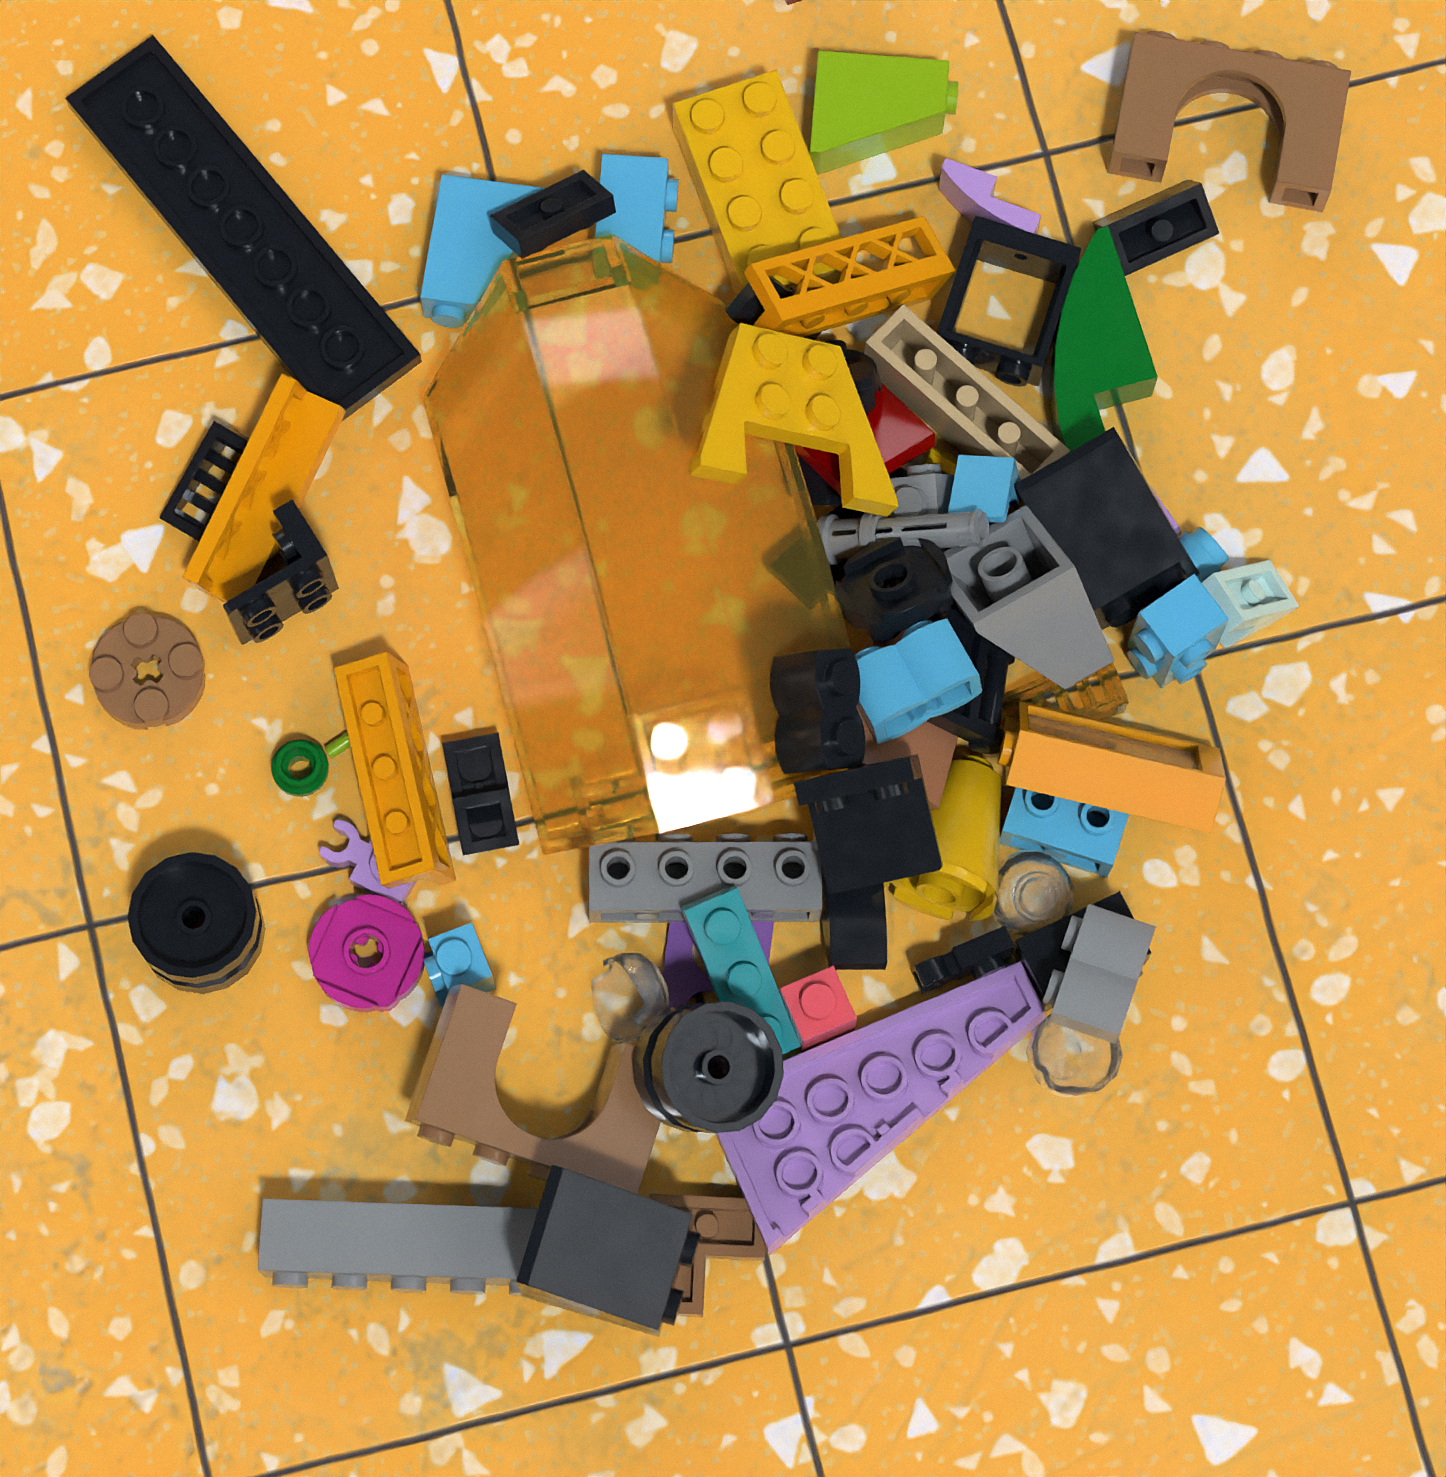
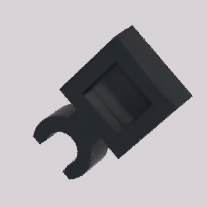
M1002 926L953 947L951 952L915 965V971L912 974L921 994L939 988L956 978L961 980L973 975L974 980L1006 968L1007 966L1004 961L1011 958L1015 946L1006 926Z

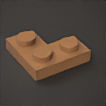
M650 1194V1199L693 1214L691 1230L701 1233L699 1245L692 1267L680 1265L674 1288L684 1291L678 1316L703 1317L706 1258L765 1261V1244L744 1198Z

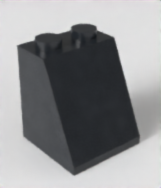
M1114 427L1014 484L1024 504L1028 506L1074 564L1101 630L1109 626L1119 627L1127 624L1137 617L1140 608L1163 596L1193 574L1196 576L1200 574L1140 467Z
M552 1165L516 1283L522 1297L659 1337L663 1323L675 1325L684 1294L683 1290L674 1288L680 1265L692 1267L701 1233L691 1230L693 1225V1214L566 1168Z

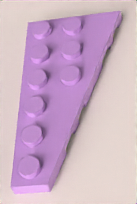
M1021 961L784 1060V1076L777 1099L759 1121L740 1131L715 1133L769 1256L1045 1019L1044 1007Z

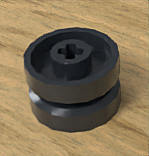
M195 852L168 857L148 870L132 893L127 917L132 942L156 976L177 990L200 994L226 989L247 975L261 954L266 930L261 906L252 888L239 870L216 855ZM205 916V921L200 927L191 929L196 926L197 917Z
M731 1001L679 1004L655 1016L640 1035L633 1057L634 1084L645 1108L664 1125L685 1132L740 1131L759 1121L776 1101L784 1076L782 1048L772 1027L753 1009Z

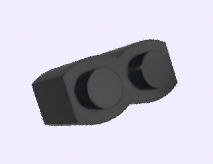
M825 649L775 656L770 671V689L774 706L779 714L775 729V748L783 773H806L861 767L864 760L866 742L863 722L856 708L860 696V672L852 649Z

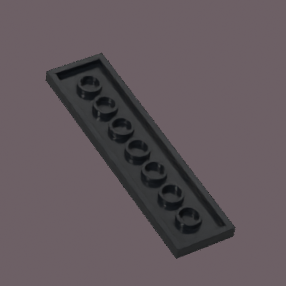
M153 35L65 98L71 111L291 377L297 380L306 391L342 406L346 411L342 421L422 362L421 355Z

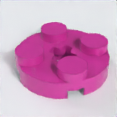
M367 894L357 896L355 900L346 901L340 906L336 904L320 917L310 937L308 952L315 980L326 996L343 1008L366 1013L392 1010L401 1000L410 995L422 977L425 967L423 959L426 958L420 929L407 909L396 901L383 896ZM369 939L376 940L378 942L377 951L383 955L381 961L378 964L370 963L367 968L359 967V959L355 954H352V949L355 945L366 946Z

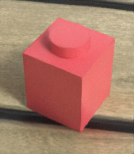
M834 965L780 988L779 993L801 1045L799 1047L801 1053L855 1031L857 1017Z

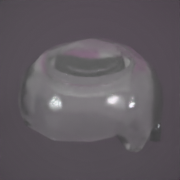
M1019 850L999 858L998 900L992 916L1001 927L1006 926L1009 933L1020 936L1028 935L1071 914L1075 899L1073 895L1075 889L1072 880L1060 862L1040 851Z
M619 953L603 960V966H609V968L591 982L594 1009L600 1025L610 1040L616 1044L639 1041L640 1035L655 1016L668 1010L670 1004L669 987L661 969L642 953Z
M1049 1014L1032 1030L1026 1050L1027 1060L1036 1081L1049 1092L1063 1098L1090 1096L1103 1089L1118 1074L1123 1057L1119 1038L1116 1044L1049 1022L1051 1015Z

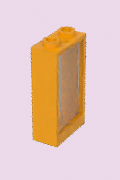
M1019 701L1015 718L1005 716L1001 728L1004 731L997 764L1006 766V785L1207 833L1212 832L1226 781L1220 748Z

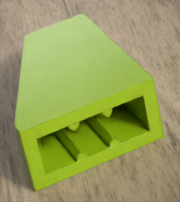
M818 50L810 142V157L816 173L822 174L943 134L945 114L956 115L958 82L948 81L949 61Z

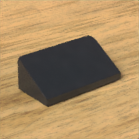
M1193 180L1183 181L1093 222L1095 232L1098 228L1109 226L1125 276L1220 234L1202 183Z

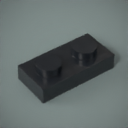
M582 170L491 214L490 219L493 233L523 259L533 253L544 250L547 246L580 230L591 227L594 223L616 213L613 194L585 170Z

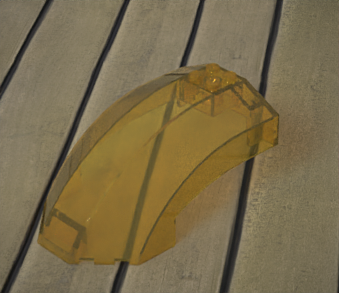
M613 234L533 253L523 259L517 257L502 261L438 372L422 396L448 502L455 519L536 835L543 855L661 833L776 803L796 796L794 782L849 770L846 768L784 774L776 754L775 729L779 714L774 706L770 689V671L774 657L814 650L851 649L841 607L836 598L837 592L794 444L745 434L747 475L738 484L690 475L689 467L692 457L698 452L702 440V435L699 434L704 417L710 412L716 392L713 390L729 334L738 324L725 312L729 306L728 304Z

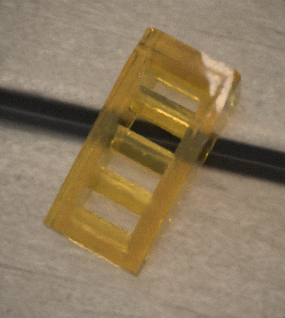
M1112 662L1075 683L1084 708L1075 711L1067 689H1063L1045 676L1004 693L1002 708L1005 716L1015 718L1019 701L1031 700L1035 705L1048 707L1044 695L1053 692L1060 711L1104 720L1124 713L1128 705V697ZM1097 676L1106 697L1098 702L1088 680Z

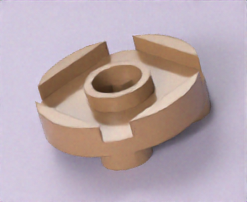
M146 613L131 615L125 622L116 625L107 632L94 651L92 665L89 669V678L104 710L122 725L148 730L147 727H157L163 724L170 726L187 717L197 706L203 695L206 676L204 673L205 663L200 648L190 632L175 621L164 617H152ZM151 660L160 662L157 669L162 675L161 680L155 683L148 679L143 685L135 682L139 675L136 667L140 663H149Z

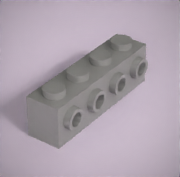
M679 833L661 835L658 837V842H635V837L629 834H607L601 836L600 842H589V923L686 922L680 908L681 906L732 884L738 888L751 922H819L821 917L822 863L819 851L813 847L812 842H808V836L804 834H778L773 837V842H750L749 835L740 833L716 836V842H693L691 835Z

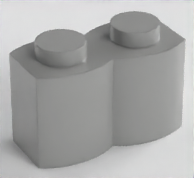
M1088 904L1083 919L1072 915L1061 949L1072 952L1066 971L1064 973L1053 970L1043 999V1003L1053 1006L1049 1022L1116 1044L1156 926Z

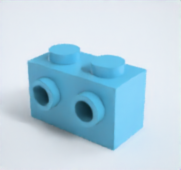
M1193 574L1138 613L1127 643L1131 649L1128 651V657L1134 668L1143 678L1149 679L1152 677L1160 688H1163L1174 679L1182 685L1199 674L1207 666L1204 659L1215 651L1229 618L1196 575Z
M1016 787L1001 832L1000 844L1108 878L1129 814Z

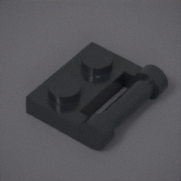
M950 607L942 614L933 615L932 622L948 619L979 673L982 693L957 709L929 718L927 722L967 741L969 748L973 751L984 754H996L1000 751L1004 731L1000 729L1008 665L1014 663L1015 657L978 634L962 613Z

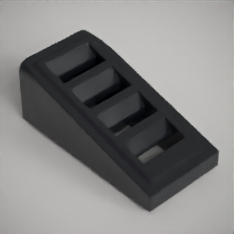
M213 421L159 518L200 542L227 484L208 474V472L215 465L232 475L237 464L222 456L221 453L228 446L242 455L249 438L225 424ZM200 483L220 495L216 504L195 492ZM187 502L209 514L205 524L182 511Z

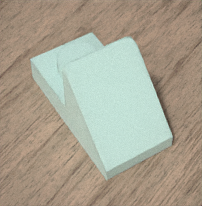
M1270 560L1216 572L1201 582L1229 618L1219 641L1224 648L1237 644L1299 607V604Z

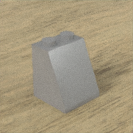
M1027 505L1007 515L1005 522L990 525V535L986 546L955 547L943 552L952 574L951 593L953 601L975 631L1063 689L1072 686L1114 662L1074 564Z

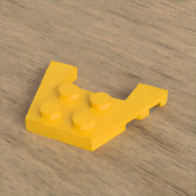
M740 323L729 334L713 390L716 392L710 412L704 417L699 433L702 435V440L698 452L692 457L689 474L691 476L737 485L747 475L745 434L837 454L839 456L842 508L885 517L889 516L898 508V498L841 346Z

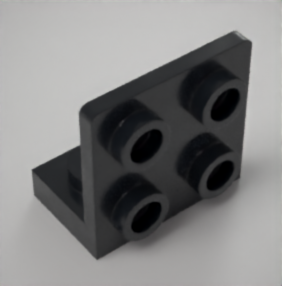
M293 499L273 510L279 530L272 533V536L280 549L278 552L286 567L223 604L235 635L242 645L251 640L259 643L273 637L283 628V621L300 611L308 614L320 609L331 600V593L339 589L327 553Z
M918 754L794 782L799 806L806 804L809 806L825 881L830 893L835 894L938 871L943 867Z

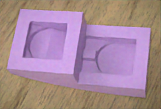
M945 158L941 168L939 190L962 216L972 224L975 216L1034 234L1038 233L1041 219L1040 214L994 198L997 176Z

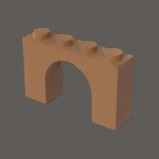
M1150 31L1146 34L1135 32L1128 58L1108 173L1161 183L1168 160L1174 121L1181 110L1190 102L1205 95L1215 93L1235 94L1249 99L1263 109L1271 119L1277 133L1278 151L1269 203L1323 212L1332 189L1351 71L1339 69L1335 64L1323 60H1313L1305 63L1284 59L1282 55L1268 50H1260L1254 53L1234 50L1218 41L1195 43L1178 40L1172 34L1163 31Z
M464 984L450 987L405 1118L406 1122L420 1126L417 1136L446 1147H451L454 1138L475 1145L473 1156L501 1166H506L509 1158L530 1165L527 1175L547 1182L551 1166L556 1165L638 1194L661 1121L645 1108L634 1084L633 1057L637 1046L629 1043L612 1045L592 1107L578 1126L570 1132L553 1139L537 1137L523 1131L508 1118L500 1105L495 1087L496 1065L517 1003Z

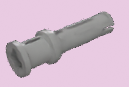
M980 509L972 512L926 514L895 518L866 512L862 517L839 519L834 514H824L817 522L815 543L821 561L825 565H837L842 559L851 558L863 548L890 538L901 537L903 546H920L919 538L933 542L940 549L969 546L984 547L989 540L990 526L986 513Z

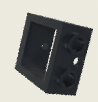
M975 216L937 334L976 368L995 373L996 378L1000 381L1018 387L1026 386L1027 383L1039 387L1082 248ZM978 260L1056 284L1033 356L955 332Z

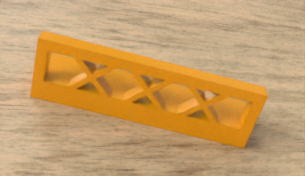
M925 216L754 262L747 267L744 274L765 310L753 326L805 337L897 310L903 304L908 307L931 300L956 270ZM914 236L926 258L919 260L898 250L901 239ZM865 250L883 259L882 270L875 272L855 262L858 251ZM822 262L840 271L839 283L831 284L813 275L814 264ZM777 274L797 284L795 295L781 299L769 276Z
M281 373L182 576L185 580L200 591L224 602L231 600L265 580L279 551V547L272 536V533L279 530L273 510L292 499L298 509L300 508L346 413L342 406L306 391L297 380Z
M388 652L334 667L381 886L390 889L424 878L439 885L456 881L409 667Z

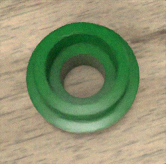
M299 739L289 741L277 750L272 759L271 772L276 785L283 792L291 796L304 797L317 792L324 785L329 773V764L324 751L317 744ZM305 761L311 765V770L307 776L296 778L290 774L291 767L296 762Z

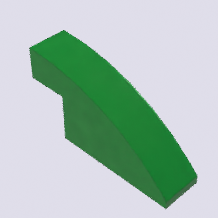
M1109 226L1097 229L1073 274L1061 311L1052 355L1049 400L1053 436L1064 444L1070 452L1105 432L1099 410L1151 397L1158 378Z

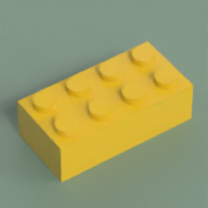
M777 69L673 103V131L736 297L749 283L744 271L751 263L842 238ZM822 262L814 264L813 275L831 284L839 283L840 271ZM777 274L772 275L787 288L797 289V284Z

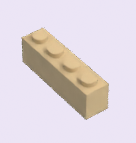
M904 304L865 342L864 354L871 357L876 363L881 383L962 455L1015 458L1020 480H1023L1070 452L1064 444Z

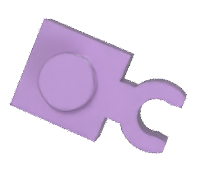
M336 820L333 825L335 832L347 837L349 844L341 852H333L329 848L321 846L319 854L323 861L336 868H343L349 865L355 867L349 878L352 885L372 895L389 898L403 906L417 881L390 889L381 886L371 840L369 843L361 840L358 831L352 824Z

